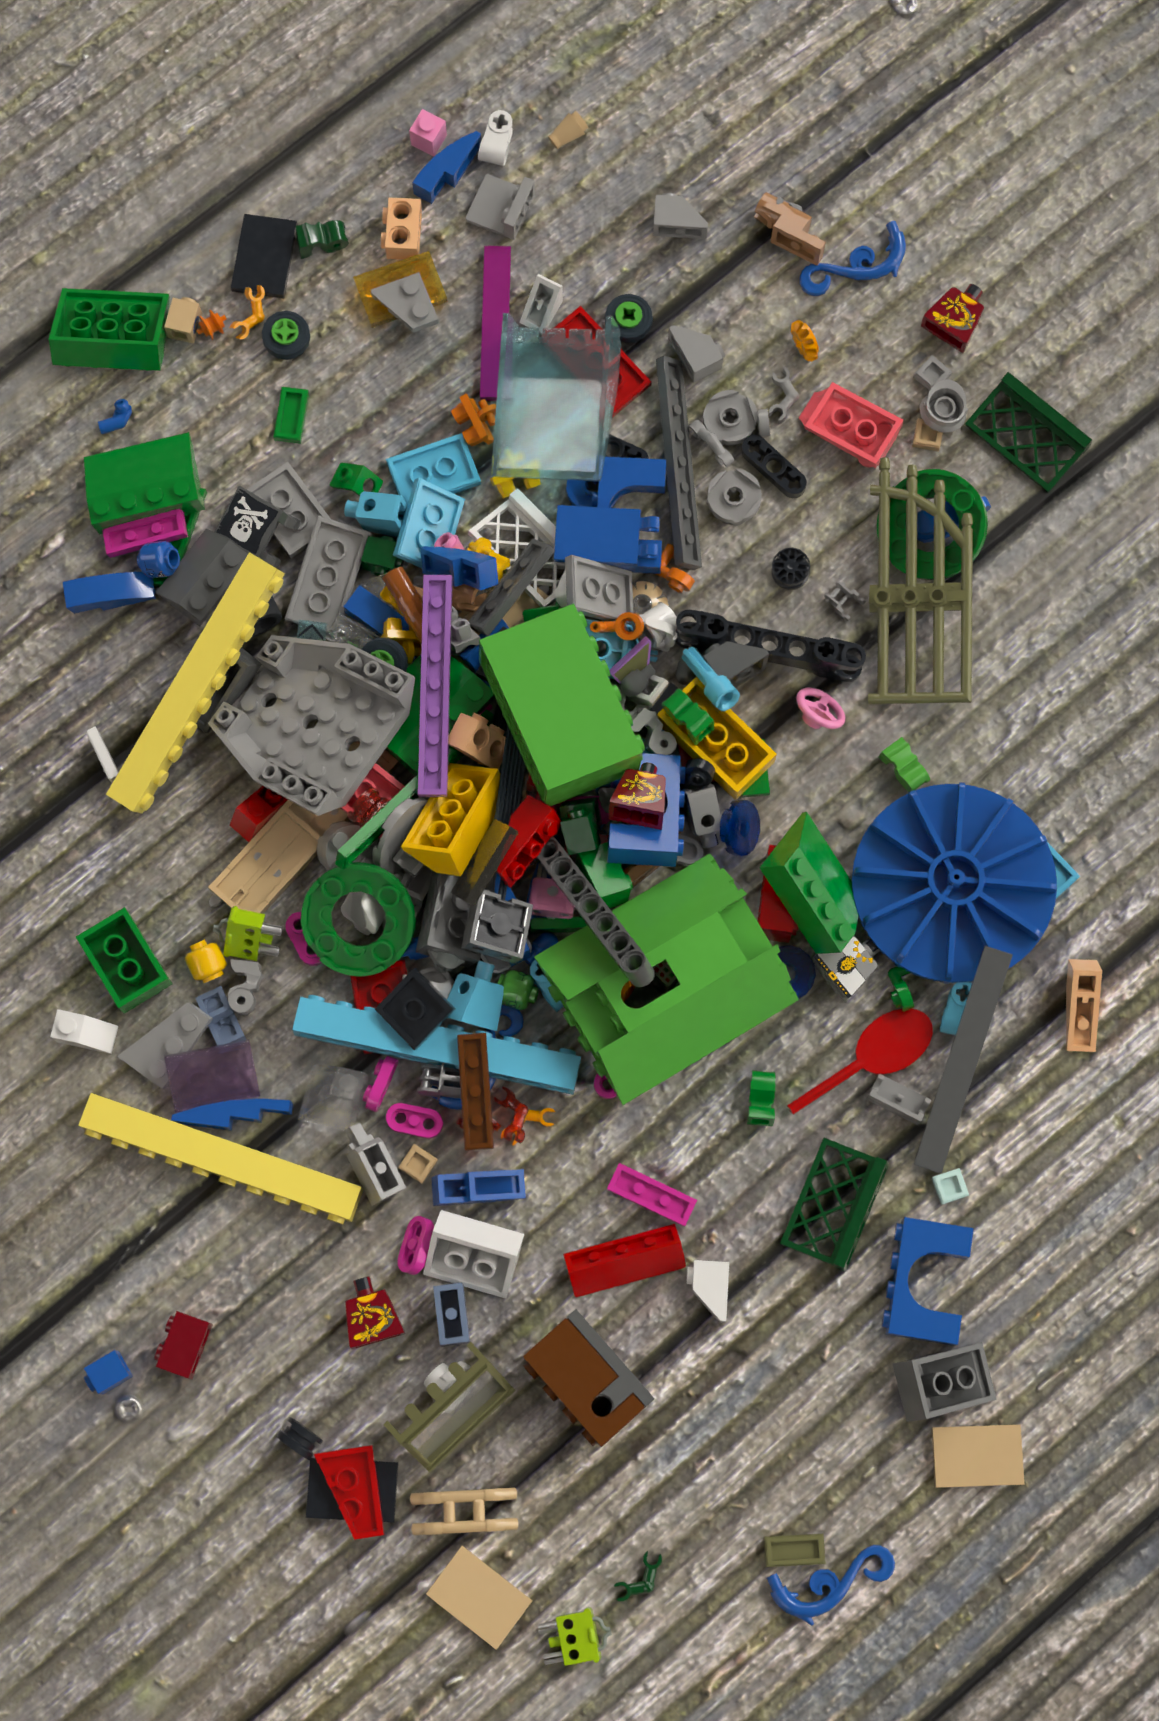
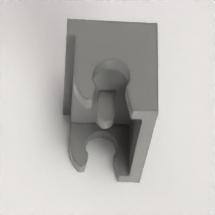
M878 1074L866 1099L916 1125L922 1121L924 1113L931 1102L929 1098L881 1074Z

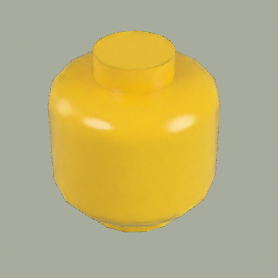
M204 939L189 946L191 952L185 956V962L193 979L202 980L204 984L224 975L222 970L226 968L227 963L217 943L207 944Z

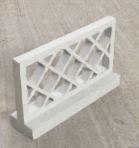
M518 488L510 494L507 501L468 532V535L476 541L482 537L479 532L484 528L496 529L495 540H490L491 545L495 546V549L493 547L491 549L499 554V547L515 548L514 559H510V566L504 570L505 572L517 560L518 548L525 549L529 544L519 542V531L530 532L534 539L547 543L555 549L556 526ZM508 510L515 517V524L500 523V515ZM499 529L515 531V542L499 540ZM554 553L552 554L553 562H546L542 567L553 569L552 580L538 579L536 575L524 590L540 607L550 606L556 601L555 590L560 581L556 580L557 569L565 570V562H554ZM537 585L552 586V594L544 600L537 592Z

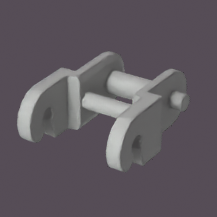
M837 581L835 583L836 589L830 595L824 594L825 601L835 607L834 612L843 620L849 621L850 616L844 614L841 605L848 598H854L861 605H864L866 600L860 598V594L856 590L850 591L845 587L846 584L844 582ZM842 591L845 596L838 602L834 598Z

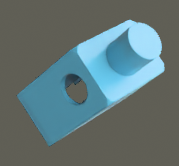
M364 491L360 495L359 502L350 500L346 502L344 513L346 517L356 518L363 530L398 538L407 503L402 495Z
M478 961L474 977L462 973L457 975L447 999L456 1009L448 1018L497 1031L504 987L503 985L490 982L495 965Z

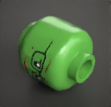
M509 970L505 975L501 974L497 984L504 987L502 1005L525 1010L529 1003L535 1004L539 988L535 987V980L532 975L516 970Z

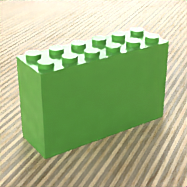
M574 603L479 640V663L482 666L542 802L549 806L621 779L627 769L639 770L641 760H643L642 754L645 751L640 735L635 736L631 728L633 720L629 711L623 710L619 702L622 701L618 687L611 685L608 678L610 676L608 665L605 660L600 661L598 657V644L594 636L589 637L585 629L587 627L586 618L582 611H577Z

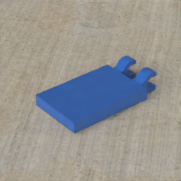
M557 505L554 562H565V557L570 555L607 565L638 566V558L657 559L658 544L647 543L639 545L640 531L659 532V517L648 516L641 518V509Z

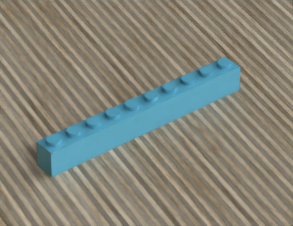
M308 995V998L300 997L292 1029L295 1036L426 1064L442 1066V1063H444V1068L459 1069L457 1035L473 1034L464 1032V1028L457 1025L449 1024L447 1028L439 1026L417 1050H413L375 1008L364 1007V1010L352 1008L353 1005L344 1001H336V1004L327 1003L325 998L316 995ZM479 1030L475 1032L486 1033L489 1077L574 1095L581 1063V1056H576L575 1051L560 1048L559 1052L548 1050V1046L542 1043L532 1042L531 1046L520 1044V1040L517 1038L505 1036L501 1040L492 1038V1034Z

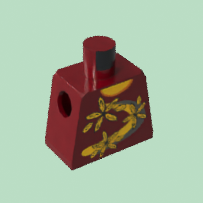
M969 284L964 293L956 287L950 288L924 314L921 327L956 350L964 353L984 310V306L977 302L983 291L975 284Z
M646 762L641 765L640 771L627 769L624 772L610 799V820L662 830L666 777L657 774L658 769L656 765Z
M370 1276L354 1280L353 1283L357 1297L345 1301L350 1348L353 1350L406 1334L387 1291L384 1289L374 1292Z

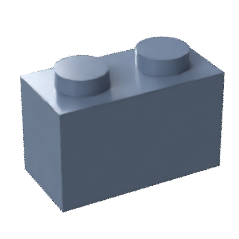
M454 1283L433 1286L440 1346L470 1343L464 1284Z

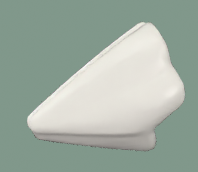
M398 872L393 875L401 882L405 874ZM350 892L341 906L343 916L350 920L355 928L365 935L375 934L385 916V911L372 895L363 892Z

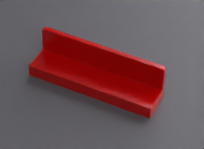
M675 1224L563 1254L575 1297L686 1267L682 1244Z

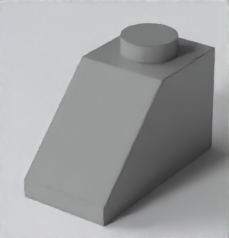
M673 193L656 195L653 236L693 239L707 238L708 223L683 196H677Z
M675 325L669 327L668 339L693 382L722 369L723 358L725 357L724 351L718 342L714 343L710 335Z

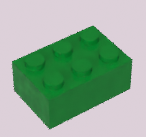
M125 907L76 936V939L117 1007L124 1014L173 984Z

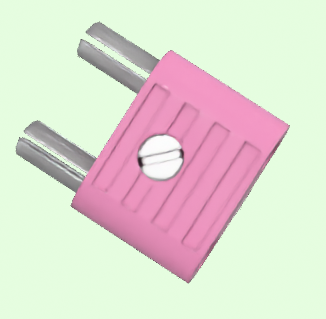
M539 863L537 878H534L532 881L529 903L533 904L532 915L545 916L548 919H571L574 907L553 879L547 878L546 870Z

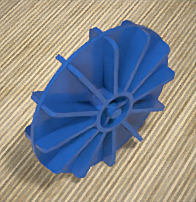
M959 782V784L933 785L908 792V794L887 806L870 824L862 837L854 860L852 872L853 896L863 929L876 947L893 961L897 967H901L917 976L943 982L944 984L973 982L984 945L1013 954L1008 968L1010 969L1027 956L1040 941L1048 927L1055 907L1057 894L1056 869L1045 835L1041 833L1032 819L1013 803L1012 799H1006L987 789L965 785L964 782Z

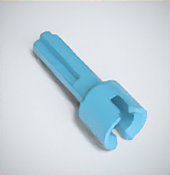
M694 647L683 650L682 659L704 684L705 696L720 711L731 709L739 700L740 693L726 676H718Z

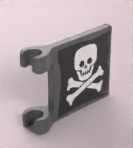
M238 486L214 533L229 539L247 554L250 552L278 568L280 559L266 552L265 549L279 523L289 529L298 530L301 521L242 486Z

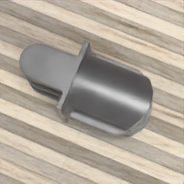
M442 1063V1066L421 1064L420 1069L423 1071V1074L419 1077L421 1087L417 1089L418 1094L437 1097V1100L440 1099V1096L461 1099L459 1069L444 1068V1063ZM431 1073L440 1074V1077L431 1076ZM430 1085L439 1086L438 1089L429 1088Z

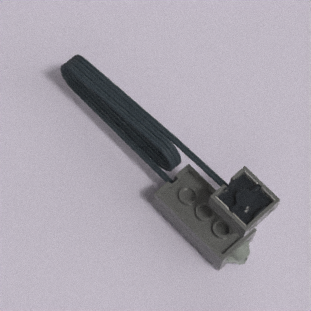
M498 703L496 705L493 725L505 731L503 736L506 737L503 761L499 767L501 775L495 816L481 842L489 843L493 846L498 845L503 840L511 815L521 804L526 770L524 760ZM483 848L478 849L474 852L461 876L432 871L416 953L430 956L436 971L439 973H446L459 965L468 968L480 961L481 954L514 964L523 959L533 904L513 898L506 901L507 886L502 879H500L498 894L494 893L501 854Z

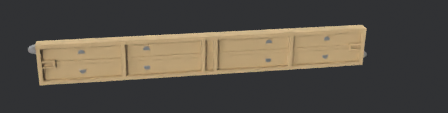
M542 585L539 588L537 587V592L544 600L549 597V586ZM495 586L485 589L487 597L495 588ZM523 591L502 619L509 628L524 623L522 614L524 610L540 608V606ZM462 611L458 616L469 621L475 611ZM451 654L453 658L469 669L460 656ZM353 742L349 746L348 751L356 750L360 742ZM386 749L376 761V764L390 775L401 764ZM288 800L225 870L209 885L208 888L214 893L209 900L210 906L217 907L222 902H225L230 908L237 906L238 909L264 914L318 855L317 844L319 837L323 836L332 823L349 821L352 817L340 808L317 816Z

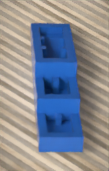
M262 1098L229 1100L202 1105L173 1114L171 1121L188 1126L232 1131L233 1120L262 1123L263 1112L292 1115L293 1103L291 1100Z

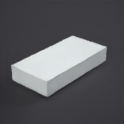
M96 727L87 730L86 734L112 784L119 771L101 734Z

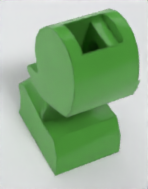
M903 737L884 749L878 756L886 765L893 763L896 779L908 792L916 790L922 784L930 781L929 774L918 762V757L911 752L910 745Z

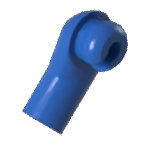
M117 400L114 403L115 411L113 416L98 421L101 434L122 429L126 426L132 414V407L127 400Z

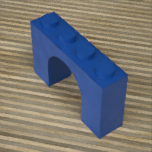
M600 456V465H594V482H599L598 492H593L592 507L611 508L621 496L633 492L665 494L666 460ZM639 539V545L647 543L658 544L657 559L638 558V566H610L632 571V573L661 574L662 540Z
M643 753L640 767L643 763H652L658 769L657 774L666 777L662 830L639 825L610 823L607 863L676 867L677 856H683L684 839H678L679 832H683L684 815H679V808H684L685 791H680V784H684L685 767H680V756ZM621 779L611 782L610 787L616 789Z
M908 1217L901 1219V1224L896 1223L894 1240L898 1241L897 1252H892L890 1269L894 1270L893 1281H888L886 1288V1298L890 1299L889 1310H884L882 1317V1327L886 1328L885 1335L951 1346L958 1345L962 1315L933 1311L919 1305L910 1293L908 1275L914 1262L925 1255L936 1254L968 1259L971 1253L974 1228Z

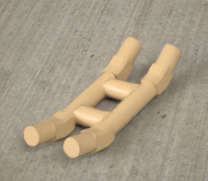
M516 1488L412 1493L410 1496L412 1505L443 1504L444 1522L413 1523L411 1527L412 1534L435 1535L517 1530V1518L485 1520L484 1501L515 1500L517 1498ZM473 1502V1520L456 1521L455 1503Z

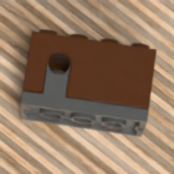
M577 1309L523 1356L526 1363L522 1366L534 1380L540 1377L546 1385L542 1389L553 1402L559 1399L564 1404L565 1408L562 1412L573 1425L578 1421L585 1430L581 1434L592 1447L596 1444L603 1447L655 1399ZM600 1397L609 1400L612 1407L611 1412L604 1417L594 1414L591 1407L593 1401Z

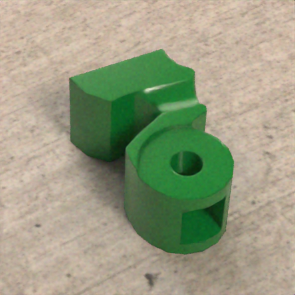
M679 688L666 701L661 703L665 712L677 725L686 726L688 736L695 745L700 743L715 729L714 720L705 710H701L696 702L693 703L686 693Z
M752 1070L747 1125L773 1126L775 1108L771 1107L775 1100V1072Z

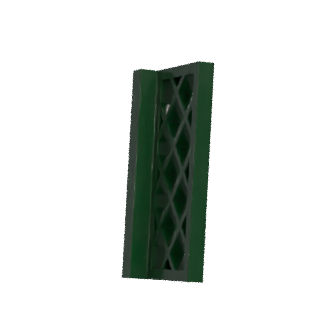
M1009 372L1004 375L998 386L965 423L966 427L1047 493L1054 488L1092 443L1090 437ZM1000 392L1010 399L1011 408L994 409V399ZM1014 403H1016L1019 407L1014 408ZM991 404V410H985ZM1026 411L1031 416V425L1016 427L1014 413ZM1011 413L1012 427L996 428L995 414ZM992 415L993 429L981 430L974 422L979 416ZM1035 420H1037L1040 424L1035 425ZM1035 429H1048L1052 433V442L1036 444ZM1032 430L1033 444L1017 445L1016 431ZM1013 432L1014 446L1002 447L998 444L997 433ZM987 434H993L994 439ZM1056 437H1058L1061 441L1056 442ZM1069 446L1075 451V454L1069 460L1058 461L1056 447ZM1053 447L1054 461L1038 463L1037 448ZM1034 449L1035 463L1023 464L1019 461L1018 450ZM1008 451H1014L1015 457ZM1058 465H1064L1058 472ZM1055 466V477L1049 484L1039 477V467ZM1029 468H1035V473Z
M823 1138L780 1244L846 1272L889 1167L888 1161L879 1157L875 1158L830 1139ZM827 1146L839 1150L843 1160L827 1167L823 1159ZM843 1152L851 1155L852 1157L846 1159ZM856 1159L869 1162L865 1173L853 1177L848 1165L849 1162ZM822 1162L824 1168L818 1170L820 1163ZM845 1165L851 1179L835 1185L829 1171ZM826 1173L832 1187L816 1193L812 1185L813 1180L816 1176ZM862 1179V1182L858 1188L856 1181ZM853 1183L857 1192L855 1199L843 1204L837 1189ZM811 1188L813 1195L807 1197ZM834 1191L840 1206L824 1212L818 1197ZM815 1199L821 1214L805 1220L801 1211L804 1203ZM851 1206L849 1214L847 1215L845 1208ZM842 1210L846 1218L844 1226L832 1231L826 1216ZM800 1215L802 1222L796 1224L797 1219ZM823 1218L829 1232L813 1239L807 1224ZM805 1226L810 1238L809 1241L800 1245L789 1241L793 1230ZM840 1233L838 1241H836L834 1235ZM830 1236L835 1244L831 1258L819 1253L815 1244ZM812 1244L815 1251L806 1247Z

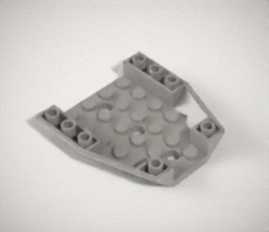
M271 635L256 656L264 666V669L236 707L223 702L208 724L255 782L319 816L346 806L410 713L415 677L351 644ZM277 698L273 706L265 707L270 699ZM318 720L314 728L306 729L310 721ZM353 742H360L356 750L348 751L349 746Z

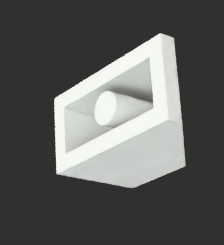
M57 1009L50 1037L58 1043L112 1054L118 1026L86 1015Z
M694 1260L693 1267H687V1284H692L694 1295L717 1321L725 1323L727 1317L729 1262Z

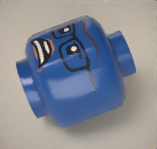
M166 541L144 544L137 556L138 567L149 578L169 577L174 574L180 563L177 549L170 542Z

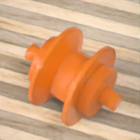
M209 310L210 316L205 319L199 316L200 322L198 325L200 328L196 331L198 335L203 333L205 337L209 336L214 340L213 333L219 331L224 334L222 328L225 325L223 321L227 320L225 315L220 317L218 313L214 314L212 310Z

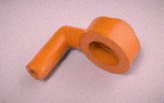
M667 544L661 556V574L656 575L669 581L668 586L678 593H682L683 590L688 592L695 580L678 568L671 567L670 569L666 567L674 555V546Z
M625 612L619 615L616 621L592 622L590 630L595 633L616 632L623 640H635L642 635L644 622L638 614ZM629 621L635 624V629L632 632L627 629Z

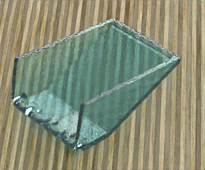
M503 313L492 477L601 481L619 381L620 328L613 316H606L605 330H596V338L592 339V329H570L569 338H566L565 329L543 328L542 337H539V328L519 327L509 313Z

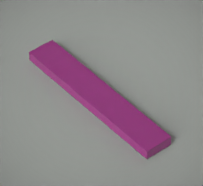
M484 246L480 401L483 399L486 401H507L511 246Z

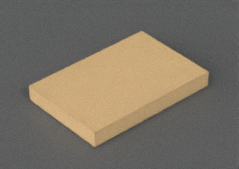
M1021 1424L932 1427L935 1488L1025 1485Z
M463 1545L426 1593L427 1596L496 1650L533 1601Z

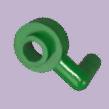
M896 966L888 971L889 979L894 988V991L890 992V996L895 1008L901 1007L904 1012L914 1008L909 988L901 978L910 974V972Z

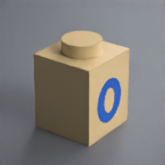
M187 297L181 299L172 298L164 326L168 338L189 343L195 342L196 330L199 328L198 323L200 322L199 316H202L199 303Z

